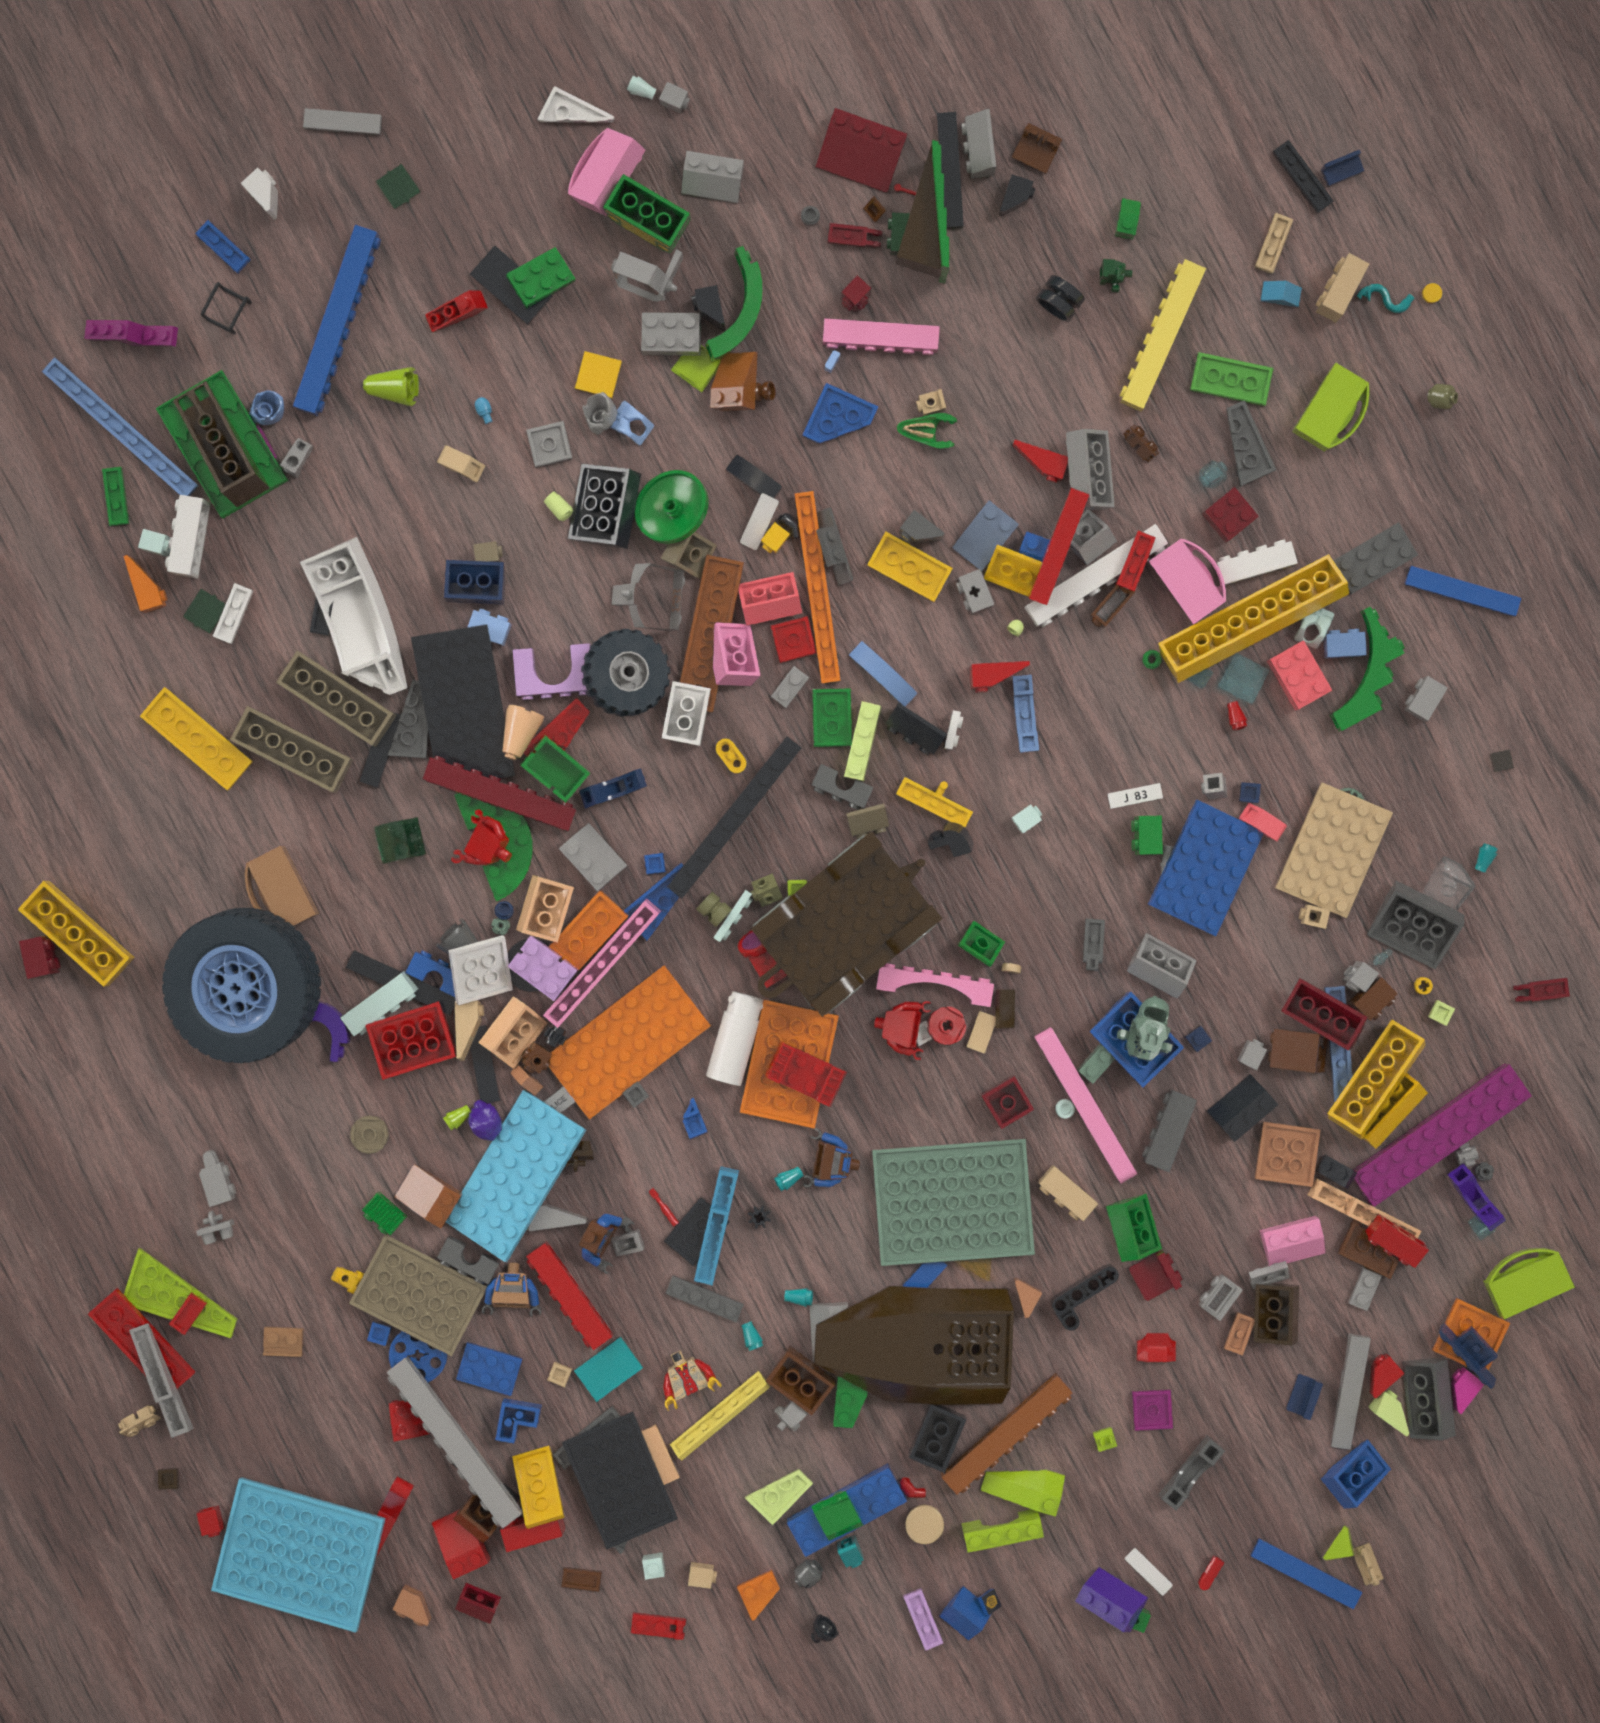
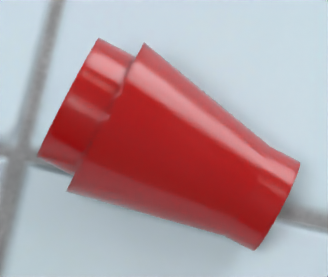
M1238 701L1228 703L1229 726L1232 727L1233 731L1246 728L1248 720Z

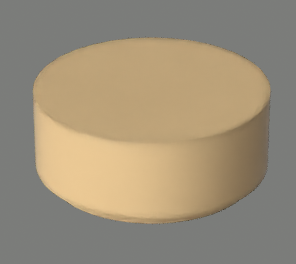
M1003 963L1001 971L1020 974L1021 966Z

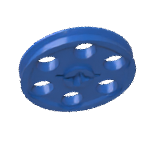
M401 1331L394 1338L390 1346L389 1361L391 1368L406 1358L407 1355L415 1354L416 1350L423 1354L429 1353L428 1355L421 1356L420 1360L413 1356L409 1358L417 1369L425 1371V1380L427 1382L432 1381L444 1369L447 1362V1354L438 1349L430 1348L427 1343L421 1340L414 1341L411 1335ZM398 1342H403L406 1345V1350L402 1353L396 1351L395 1346ZM433 1357H438L441 1360L440 1367L434 1368L431 1366L430 1362Z

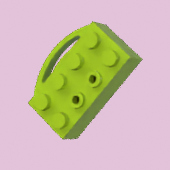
M1335 363L1292 432L1324 452L1341 444L1355 432L1365 416L1369 402V382ZM1361 401L1362 407L1358 419L1351 430L1339 439L1337 434L1350 422L1357 402Z
M1546 1248L1524 1249L1507 1256L1494 1267L1487 1279L1483 1281L1498 1315L1503 1319H1507L1575 1288L1559 1252ZM1538 1252L1539 1255L1537 1257L1516 1262L1504 1272L1499 1273L1504 1265L1516 1257Z

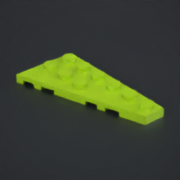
M138 1248L124 1292L126 1298L137 1309L172 1320L187 1297L193 1292L206 1301L207 1305L192 1326L232 1338L238 1320L235 1316L143 1249Z

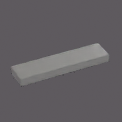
M305 108L303 128L380 135L382 116L379 114Z

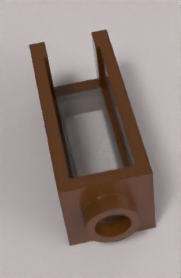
M1116 585L1091 613V622L1098 628H1105L1134 595L1135 591L1132 592Z

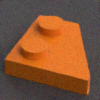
M772 1570L737 1585V1589L752 1621L757 1618L780 1589Z

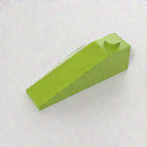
M1050 1470L986 1471L980 1490L1056 1517L1062 1497L1065 1475Z

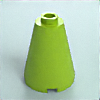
M412 367L368 375L363 381V389L368 395L406 406H413L416 401H413L414 396H418L419 393L418 375L413 373L415 368Z

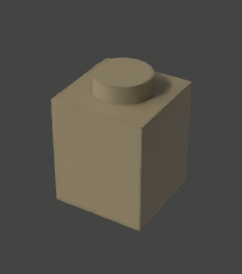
M496 541L473 544L476 561L501 562L500 557H503L502 546H498Z

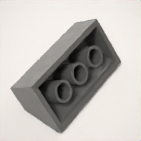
M1170 1089L1169 1093L1166 1092L1163 1098L1165 1105L1163 1110H1159L1156 1121H1158L1157 1126L1152 1128L1149 1139H1151L1150 1144L1145 1146L1142 1153L1144 1162L1170 1172L1196 1105V1099Z
M1428 1358L1403 1361L1402 1368L1405 1373L1403 1377L1410 1438L1446 1440L1456 1436L1448 1360Z

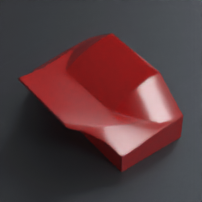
M1147 1333L1142 1340H1137V1361H1176V1341L1172 1340L1168 1333Z

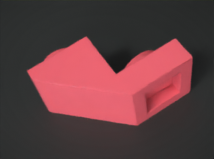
M1251 803L1247 804L1239 817L1241 821L1251 825L1264 836L1276 842L1287 827L1285 823Z

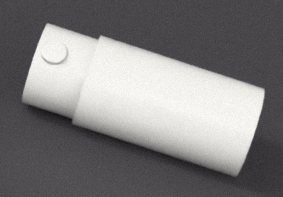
M732 991L728 998L727 1010L724 1011L706 1076L721 1082L741 1086L758 1028V1017L760 1010L763 1008V999Z

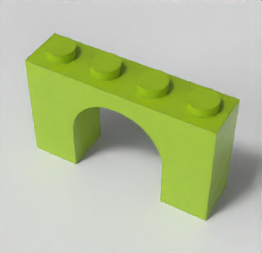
M1032 1509L1019 1511L1018 1519L1000 1525L986 1526L982 1525L980 1520L961 1523L967 1552L1043 1538L1044 1534L1038 1511Z

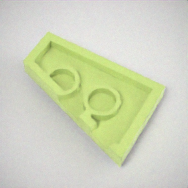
M798 1469L745 1496V1499L773 1525L813 1482Z

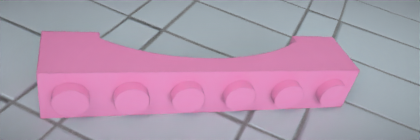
M888 963L881 967L878 972L876 985L878 990L895 992L896 988L910 983H939L964 993L971 999V1004L991 1007L994 984L990 983V979L979 978L978 981L971 980V976L966 975L954 978L952 973L941 972V975H935L933 970L922 969V972H916L914 967L903 966V969H896L894 964Z

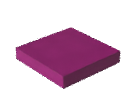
M1170 1389L1132 1391L1135 1431L1173 1429Z

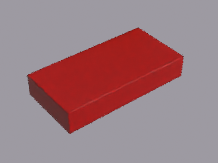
M191 1292L169 1325L181 1334L186 1335L207 1305V1302Z

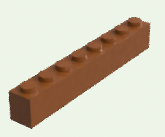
M1055 1373L946 1469L945 1473L942 1472V1479L956 1495L967 1491L970 1488L969 1484L973 1480H979L983 1477L984 1471L988 1467L993 1468L999 1462L998 1458L1003 1454H1009L1014 1449L1013 1445L1018 1441L1019 1443L1024 1441L1028 1437L1027 1433L1032 1429L1036 1430L1043 1423L1042 1420L1046 1416L1051 1417L1061 1403L1063 1405L1072 1398L1070 1396L1073 1394L1071 1389Z

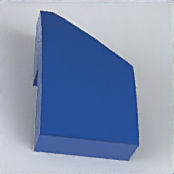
M692 1098L683 1116V1123L690 1140L708 1133L696 1101Z

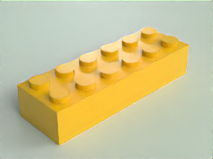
M43 881L18 909L103 987L110 986L135 958L50 881Z
M1391 1020L1327 1113L1328 1118L1362 1140L1426 1046L1425 1039L1396 1021Z

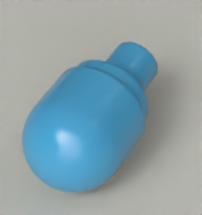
M484 397L478 398L474 404L479 417H483L485 424L493 422L490 416L492 408L489 401Z

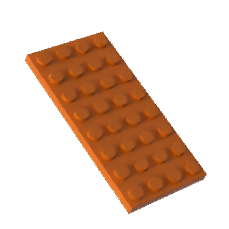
M664 965L566 1040L563 1046L560 1045L553 1050L548 1067L590 1120L621 1096L625 1090L647 1076L711 1025Z

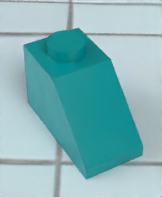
M855 1535L837 1542L838 1554L846 1568L849 1566L855 1568L862 1564L861 1561H864V1556Z

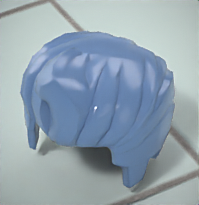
M274 391L257 393L249 412L253 422L261 425H271L280 421L284 414L283 397Z

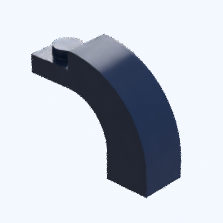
M640 768L611 780L588 786L579 790L586 809L647 787Z

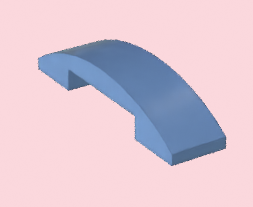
M861 641L849 654L856 663L864 668L903 706H906L918 694L864 642Z
M1032 675L1012 676L1020 753L1039 751Z

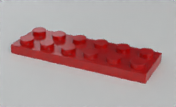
M118 1288L88 1313L93 1321L144 1375L145 1372L129 1330L149 1323L176 1388L178 1389L194 1375L195 1370Z

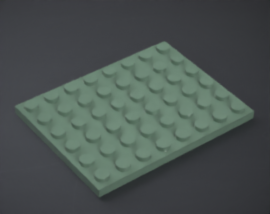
M1026 1139L872 1150L881 1266L1035 1255Z

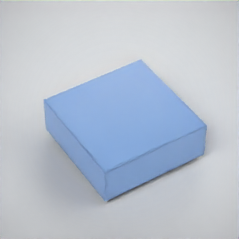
M834 350L825 364L827 372L831 373L840 358L839 352Z

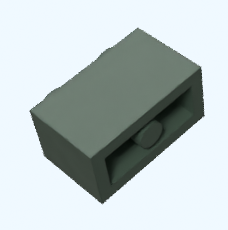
M1100 1043L1076 1070L1093 1084L1115 1058Z

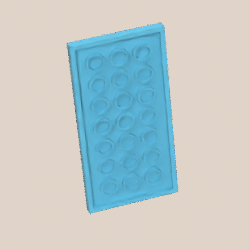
M523 1090L502 1124V1131L491 1142L461 1193L463 1195L446 1223L502 1261L507 1262L585 1134L586 1129L527 1090Z

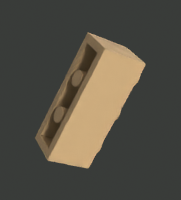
M1054 1165L1038 1181L1041 1185L1039 1189L1047 1196L1051 1193L1055 1197L1054 1202L1061 1208L1066 1206L1071 1210L1069 1214L1075 1220L1080 1218L1084 1221L1098 1205L1092 1197Z

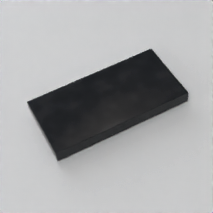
M494 245L470 275L524 323L529 325L553 296L550 295L526 308L506 277L507 273L519 266Z

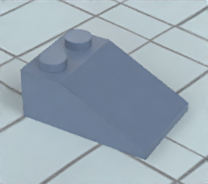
M989 500L952 548L982 572L990 562L996 545L1003 546L1019 524Z

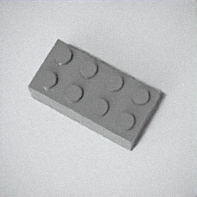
M1080 429L1067 432L1066 445L1070 475L1069 482L1072 488L1089 494L1084 510L1098 511L1115 507L1108 431Z

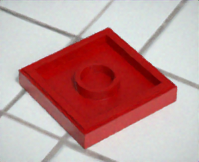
M808 616L771 625L780 663L817 654Z

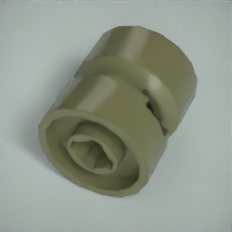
M712 891L696 910L701 915L708 916V921L717 927L730 913L732 908L725 902L721 903L720 898Z

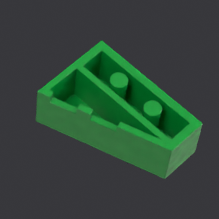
M837 1376L833 1427L853 1428L868 1392Z

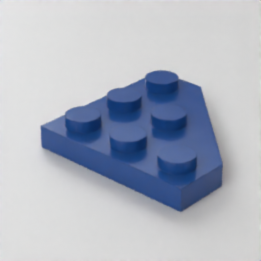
M826 383L802 436L821 444L871 425L879 406Z

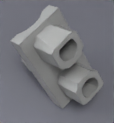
M214 1211L208 1212L209 1218L203 1219L204 1225L209 1223L211 1225L196 1231L197 1236H201L204 1244L207 1245L216 1242L214 1231L220 1230L222 1240L232 1237V1226L235 1223L233 1219L218 1223L217 1221L223 1219L222 1214L215 1215Z

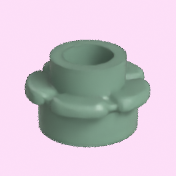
M497 918L491 923L493 926L492 931L495 934L505 935L510 928L508 920Z

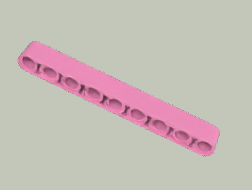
M1050 1027L1034 1036L1120 1184L1137 1175L1133 1165L1053 1029Z

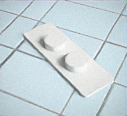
M764 493L761 494L742 535L741 544L753 550L758 549L777 508L778 500Z

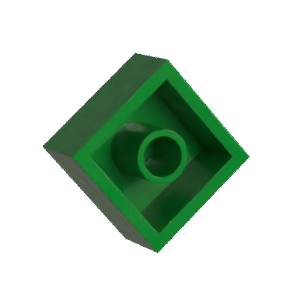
M1162 815L1135 816L1134 820L1131 821V831L1135 832V839L1131 842L1132 851H1135V855L1163 854Z

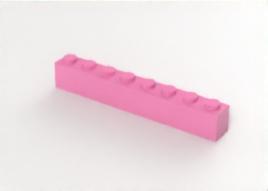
M646 899L543 1016L558 1028L658 916L661 910Z

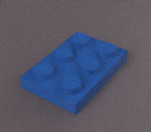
M467 1342L456 1380L512 1396L523 1358Z

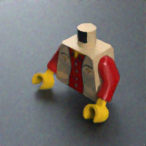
M681 1350L670 1355L674 1365L668 1368V1372L664 1377L665 1407L669 1411L668 1407L673 1403L675 1409H677V1400L707 1386L715 1392L713 1385L715 1383L719 1387L722 1385L716 1379L708 1364L694 1357L685 1360Z

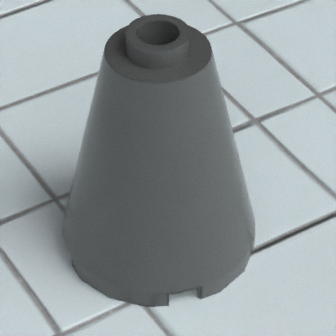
M463 918L459 920L461 922L459 925L454 923L441 936V944L436 943V947L448 955V950L479 942Z

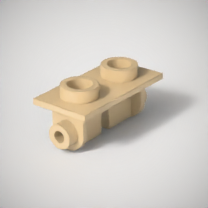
M147 1405L137 1411L138 1419H136L135 1414L122 1419L118 1424L122 1430L119 1433L127 1437L135 1436L139 1433V1430L155 1425L156 1421L161 1419V1417L154 1414L156 1409L153 1405Z
M1370 1543L1354 1548V1558L1365 1585L1372 1584L1376 1586L1380 1584L1379 1580L1384 1578Z

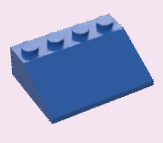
M1127 992L1089 1032L1143 1088L1184 1047L1169 1033L1168 1038L1163 1041L1172 1044L1171 1052H1168V1054L1159 1052L1150 1062L1130 1056L1126 1046L1127 1041L1117 1039L1116 1037L1118 1030L1124 1029L1129 1031L1132 1020L1136 1018L1142 1002L1132 992Z

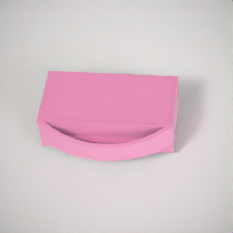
M609 128L605 129L589 145L576 165L570 180L568 194L580 205L607 216L603 208L621 176L624 174L630 177L636 165L641 161L645 149L633 138Z
M1180 539L1149 561L1192 624H1195L1226 602V589L1222 573L1213 558L1198 545L1185 539ZM1193 550L1199 551L1209 560L1218 575L1220 586H1215L1208 568L1199 558L1193 555Z

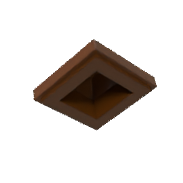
M875 196L863 208L875 223L887 211Z

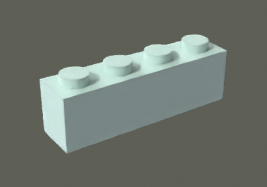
M403 971L341 1017V1020L353 1036L358 1033L362 1036L367 1032L366 1024L385 1019V1013L390 1011L392 1014L401 1007L399 1005L400 1002L403 1000L408 1002L416 996L414 992L418 988L409 975L405 973L406 971Z

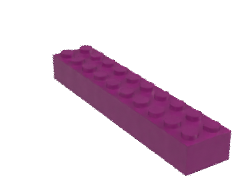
M1504 1063L1353 1170L1357 1172V1175L1353 1181L1368 1203L1375 1207L1528 1100L1532 1095L1511 1065Z

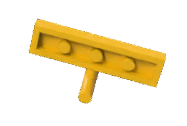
M904 777L896 795L935 815L966 827L973 811L942 796L948 787L945 781L939 784L936 792H933Z

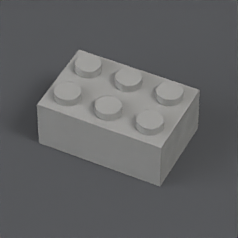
M642 313L641 351L643 355L701 356L700 313Z

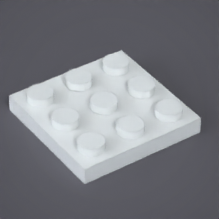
M503 935L448 950L455 998L458 1005L513 990L510 968L507 967L509 961L506 940Z

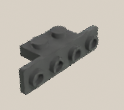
M826 508L817 512L820 529L816 530L827 567L832 566L837 584L840 586L853 581V576L832 509Z

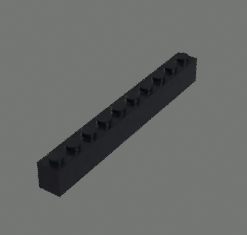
M786 736L667 886L670 891L680 899L686 895L802 749L798 744Z

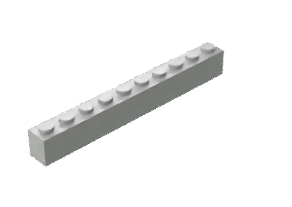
M404 1358L387 1372L389 1382L394 1387L397 1386L399 1388L401 1398L405 1402L408 1401L412 1406L410 1408L412 1413L417 1418L420 1417L422 1419L424 1429L428 1433L431 1432L435 1437V1444L440 1449L443 1448L445 1450L447 1460L451 1464L454 1463L458 1468V1475L463 1480L466 1479L468 1481L470 1491L475 1496H479L482 1500L480 1502L482 1507L486 1511L489 1510L493 1515V1522L503 1529L523 1513L521 1507L410 1358Z

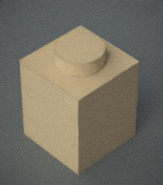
M691 1562L688 1586L711 1589L712 1583H716L717 1571H713L714 1565Z

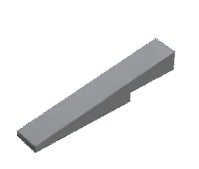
M149 1323L129 1330L156 1403L159 1402L171 1438L194 1429Z
M1350 1333L1348 1335L1331 1447L1351 1450L1371 1340L1368 1336Z

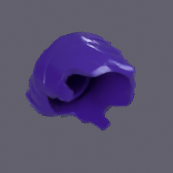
M477 1100L469 1114L468 1123L470 1128L478 1138L494 1141L502 1131L501 1117L494 1106L482 1100Z

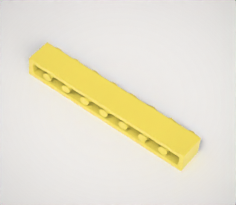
M1186 259L1183 264H1178L1174 272L1177 277L1174 282H1170L1166 290L1169 292L1167 299H1162L1158 308L1162 311L1159 317L1155 315L1151 324V327H1154L1151 334L1147 333L1144 339L1145 349L1143 352L1139 351L1135 361L1138 364L1136 369L1132 368L1127 379L1130 382L1128 387L1124 385L1120 396L1123 397L1120 403L1140 412L1144 409L1206 268Z

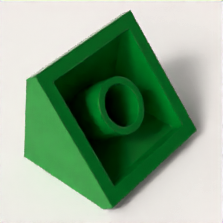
M973 921L957 945L991 967L1005 941Z

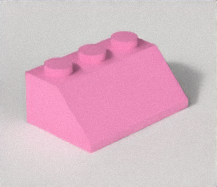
M1316 1216L1259 1230L1269 1266L1274 1263L1284 1261L1290 1263L1325 1254L1324 1235L1320 1220Z

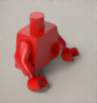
M476 810L475 815L479 816V818L471 816V821L477 824L464 849L466 854L463 855L458 849L454 850L453 854H457L460 857H452V862L460 863L464 860V863L473 865H490L501 859L507 863L511 859L512 853L505 849L509 838L505 835L502 824L489 816L484 817L481 810Z
M924 1001L921 1004L919 1002H903L894 1006L892 1011H887L885 1018L876 1017L874 1027L883 1029L882 1038L887 1039V1044L895 1052L907 1056L912 1055L916 1060L922 1059L915 1056L917 1051L924 1052L921 1048L916 1047L922 1012L928 1013L931 1011L924 1009L925 1003L931 1004L929 1001Z

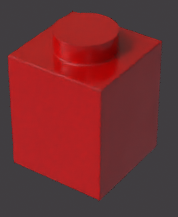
M219 1505L200 1509L197 1513L202 1536L214 1537L220 1534L219 1532L224 1528V1523Z

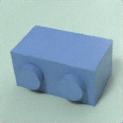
M1349 629L1348 633H1340V630L1328 631L1329 634H1326L1323 639L1325 659L1362 657L1366 655L1365 632H1359V629Z

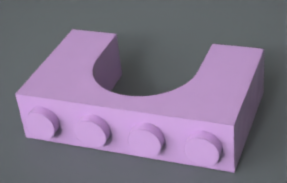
M570 645L571 673L564 682L557 685L545 684L538 678L535 670L534 650L532 648L513 650L516 696L521 697L522 700H531L533 696L540 695L541 698H552V694L568 697L573 692H579V695H587L586 686L582 684L584 677L581 667L584 665V656L590 650L591 645Z

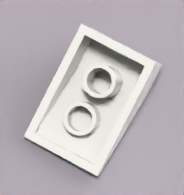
M672 682L662 733L663 739L701 745L710 688Z

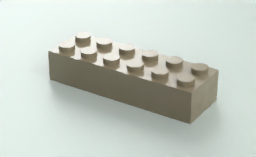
M298 650L276 682L374 747L378 745L397 716Z
M249 706L246 707L230 741L333 793L338 792L354 760Z

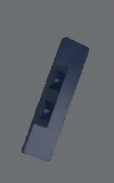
M1443 1323L1439 1330L1441 1339L1453 1348L1454 1353L1466 1362L1467 1367L1479 1376L1482 1384L1487 1385L1490 1389L1494 1388L1496 1378L1485 1366L1495 1360L1498 1354L1472 1326L1456 1336Z

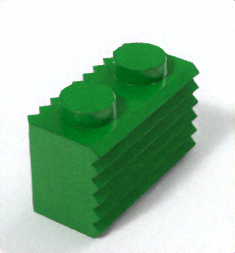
M380 1191L362 1209L364 1212L363 1216L368 1221L376 1222L379 1225L377 1228L383 1234L387 1235L388 1233L390 1236L408 1217Z

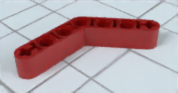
M398 1476L394 1480L377 1516L386 1518L377 1556L414 1487L413 1484Z

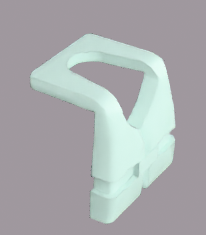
M1322 608L1302 618L1301 626L1294 640L1298 642L1304 640L1306 645L1317 649L1327 633L1334 613ZM1315 624L1320 634L1313 641L1304 639L1306 628Z

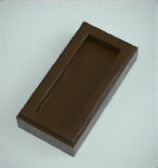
M996 989L995 1028H1015L1014 989Z

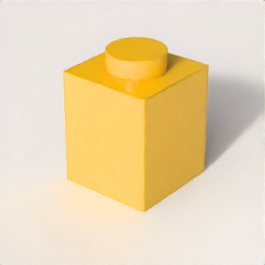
M774 522L761 539L762 548L770 554L772 552L777 554L790 537V533Z

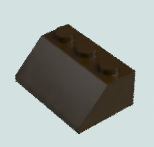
M1282 1283L1256 1284L1254 1342L1290 1346L1298 1342L1299 1285Z

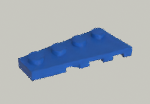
M682 863L624 910L629 915V919L646 899L661 910L658 916L641 934L646 941H648L679 898L667 886L684 866Z

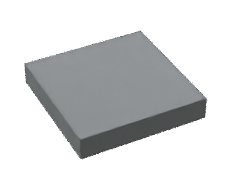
M564 421L526 430L535 468L573 459Z

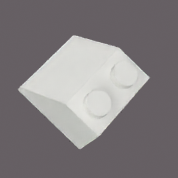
M257 168L241 184L275 220L277 218L278 190L274 186L276 182L266 170L262 172Z

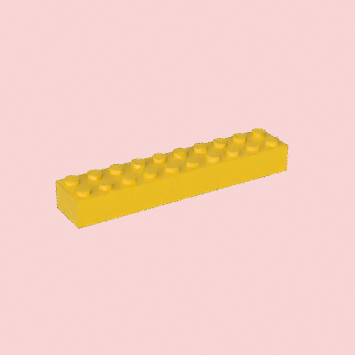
M1328 554L1159 642L1160 654L1177 682L1180 683L1349 594L1348 582Z

